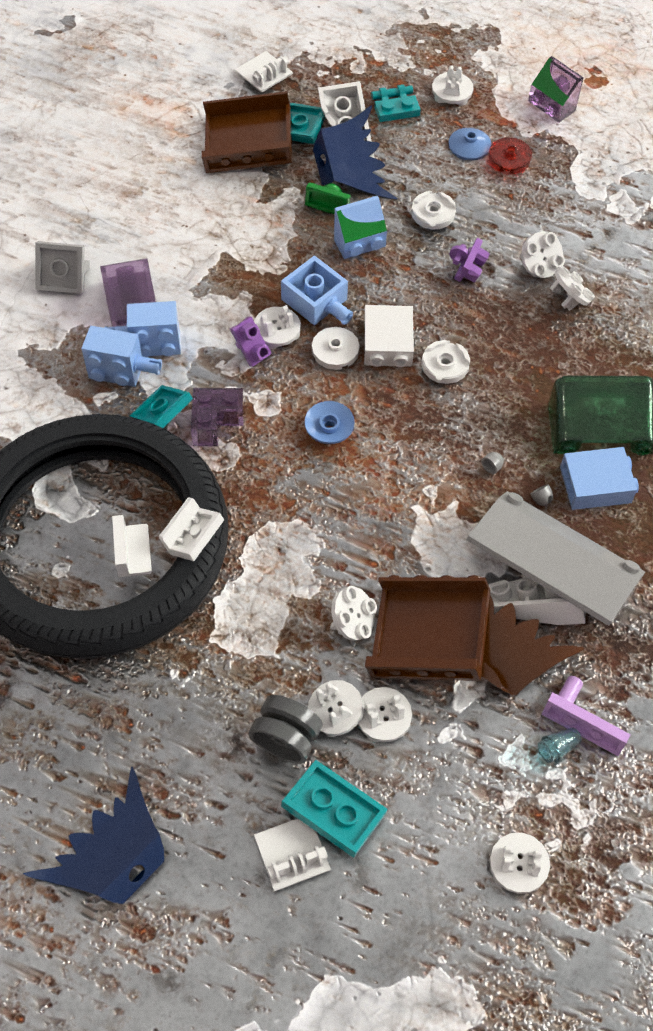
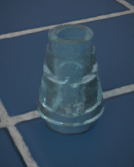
M571 727L570 729L543 736L538 743L539 754L546 762L557 763L577 744L581 743V735L577 729Z

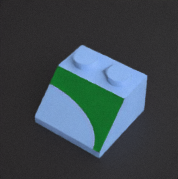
M378 196L335 208L334 241L344 259L386 247L387 228Z

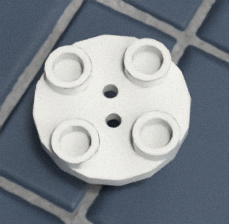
M449 66L448 72L440 74L434 79L432 93L435 96V101L438 103L445 102L463 106L467 104L468 99L472 96L473 83L462 74L461 67L454 71L453 66Z
M542 231L533 233L526 239L522 247L520 258L526 271L533 277H550L565 263L562 245L553 232Z
M561 266L555 272L557 280L550 289L552 292L556 291L557 294L563 290L567 292L568 297L561 304L564 309L567 308L570 311L579 303L587 306L595 298L594 294L581 284L583 279L577 272L573 271L570 273L564 266Z
M287 305L266 308L254 319L269 349L288 345L300 337V320L292 310L288 309Z
M355 586L342 588L335 594L332 601L331 613L333 622L330 629H337L338 634L352 641L369 638L377 611L375 600L369 598L362 589Z
M332 680L320 685L313 692L308 702V708L323 722L320 732L328 737H336L350 732L364 717V703L360 692L352 684L343 680Z
M381 687L374 688L363 695L364 717L358 723V726L370 741H395L408 732L412 719V710L410 703L403 694L395 689Z
M510 833L500 838L493 846L489 859L495 883L516 894L530 893L538 890L547 879L550 869L549 855L543 844L535 837L525 833ZM517 867H521L522 871H518Z

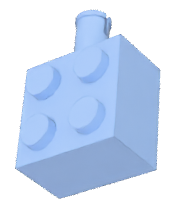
M315 255L281 280V300L313 325H316L328 314H332L344 325L352 319L353 312L342 305L347 300L348 281Z
M176 301L127 304L126 326L104 327L138 334L142 357L181 354Z
M90 325L81 348L89 379L98 382L116 383L120 386L136 387L141 371L156 375L160 374L162 359L142 357L138 334Z

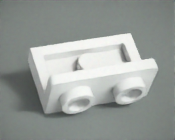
M188 497L159 535V539L170 555L195 561L224 519L218 512L200 508L193 498Z

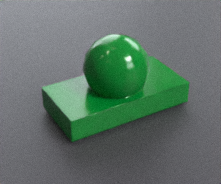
M309 182L306 186L304 205L335 214L336 207L350 204L351 195L343 193L336 184L329 183L325 186H320Z

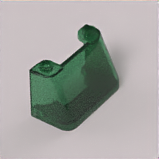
M563 376L555 381L548 402L553 454L564 455L565 453L576 452L580 449L582 443H630L631 451L637 455L653 454V379L651 377Z

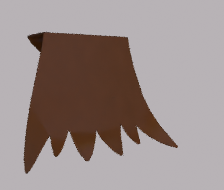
M490 596L481 677L501 690L516 696L545 671L584 650L583 647L563 645L550 647L555 638L554 635L543 636L535 640L539 627L538 619L527 620L515 625L516 613L514 605L509 603L494 614V603Z

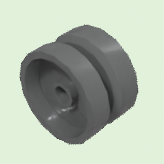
M281 695L267 696L260 710L262 717L256 718L248 733L249 737L260 748L279 759L296 764L305 763L312 748L310 741L317 739L323 722L312 710L293 699Z

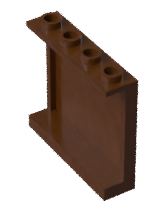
M288 91L203 102L206 121L205 151H202V161L206 173L292 163L291 106Z
M397 575L379 577L378 582L382 587L373 653L372 656H366L365 668L372 678L481 681L491 591L486 577L470 575L468 577H453L450 575H443L441 577H426L423 575L415 577H400Z

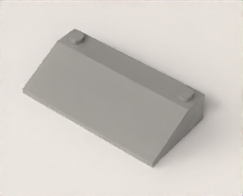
M508 491L495 501L466 539L610 626L631 598L645 574V571L640 569L637 563L619 557L523 501L520 495Z

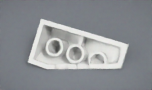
M360 81L318 88L321 109L331 127L344 123L365 110ZM368 120L366 121L362 130L369 129ZM370 134L363 140L371 141Z
M523 574L522 578L511 582L501 580L488 584L491 590L490 596L494 603V614L505 605L512 603L515 608L516 619H538L540 623L553 625L585 624V611Z

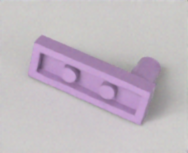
M569 676L558 695L552 692L541 715L619 756L631 734L575 705L574 701L583 686V682L575 676Z

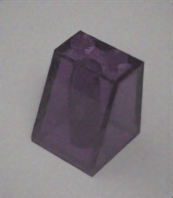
M147 258L100 266L112 327L126 326L127 304L156 302Z

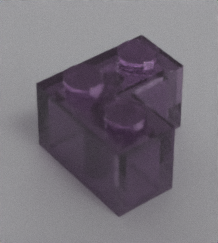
M193 388L191 415L193 446H218L219 426H244L243 388Z

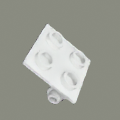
M267 51L235 69V72L261 93L293 74L287 68L289 60L286 56H279L276 59Z
M298 818L254 834L274 892L331 870L327 860V852L325 847H322L317 832Z

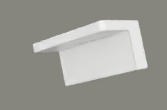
M123 515L112 516L115 566L118 577L151 574L148 525L126 526Z

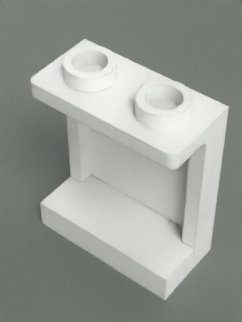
M365 305L364 365L375 367L412 366L414 354L413 306Z

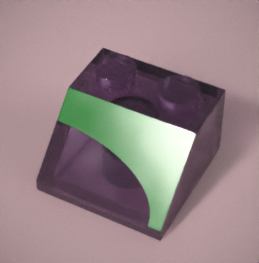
M551 56L531 84L528 101L560 123L576 111L584 77Z

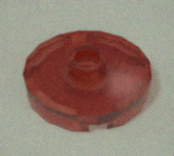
M505 137L498 139L492 143L489 149L490 164L496 170L503 173L504 170L510 171L509 174L523 172L529 167L532 159V150L529 145L517 138Z

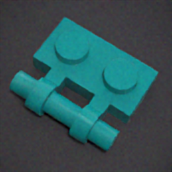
M402 84L397 85V88L391 89L383 87L379 88L378 91L371 92L372 100L380 99V101H375L374 104L379 122L420 116L421 109L416 96H407L413 94L412 85L404 86Z

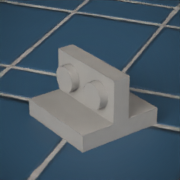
M37 241L35 243V290L82 294L84 292V273L90 269V260H84V245Z

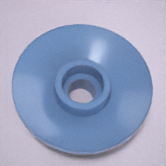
M462 128L452 133L448 145L455 156L465 160H478L490 152L491 140L481 130Z
M324 401L317 403L308 410L305 416L307 433L320 443L335 444L342 442L351 435L354 429L355 420L352 412L348 407L339 402Z

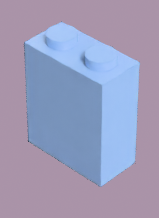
M624 447L564 454L560 469L572 510L632 503L635 494L639 490L637 478H633L631 471L632 461L626 455Z

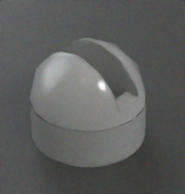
M491 452L481 459V463L488 473L496 474L502 468L504 458L498 452Z
M549 484L530 493L536 504L546 506L553 500V492Z

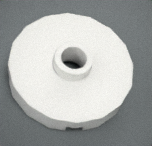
M426 191L419 194L413 200L411 214L415 222L424 228L442 229L454 221L456 205L452 198L445 193L438 192L436 194L432 193V191Z
M330 327L318 332L313 338L312 354L319 365L327 369L339 370L347 365L349 367L356 361L360 345L358 338L351 331L341 327Z
M442 340L427 346L421 365L424 373L431 380L450 384L463 379L468 373L470 357L462 345L458 343L455 345L450 343V341Z

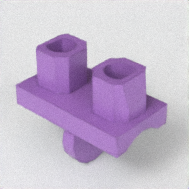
M476 238L473 246L468 248V250L465 244L456 245L451 248L449 254L453 264L458 265L461 263L454 277L455 280L460 282L465 277L475 282L479 278L482 269L473 264V262L482 267L490 253L480 247L483 242L481 239Z
M251 316L230 328L236 340L235 345L238 349H241L250 367L255 366L271 355L268 345H266L257 324H255Z

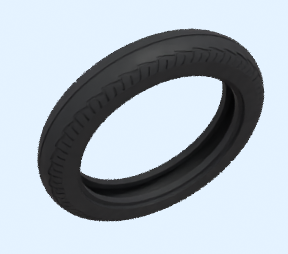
M79 415L39 426L6 445L0 450V534L12 506L32 484L59 468L90 460L122 461L153 472L176 492L182 503L188 497L193 498L200 508L220 513L224 519L220 527L195 561L177 557L166 574L151 588L126 602L103 609L67 610L40 603L18 590L7 579L0 566V633L23 647L51 656L73 659L108 657L138 649L163 637L185 621L208 595L221 570L228 542V515L223 493L213 472L203 458L185 441L155 424L120 415Z

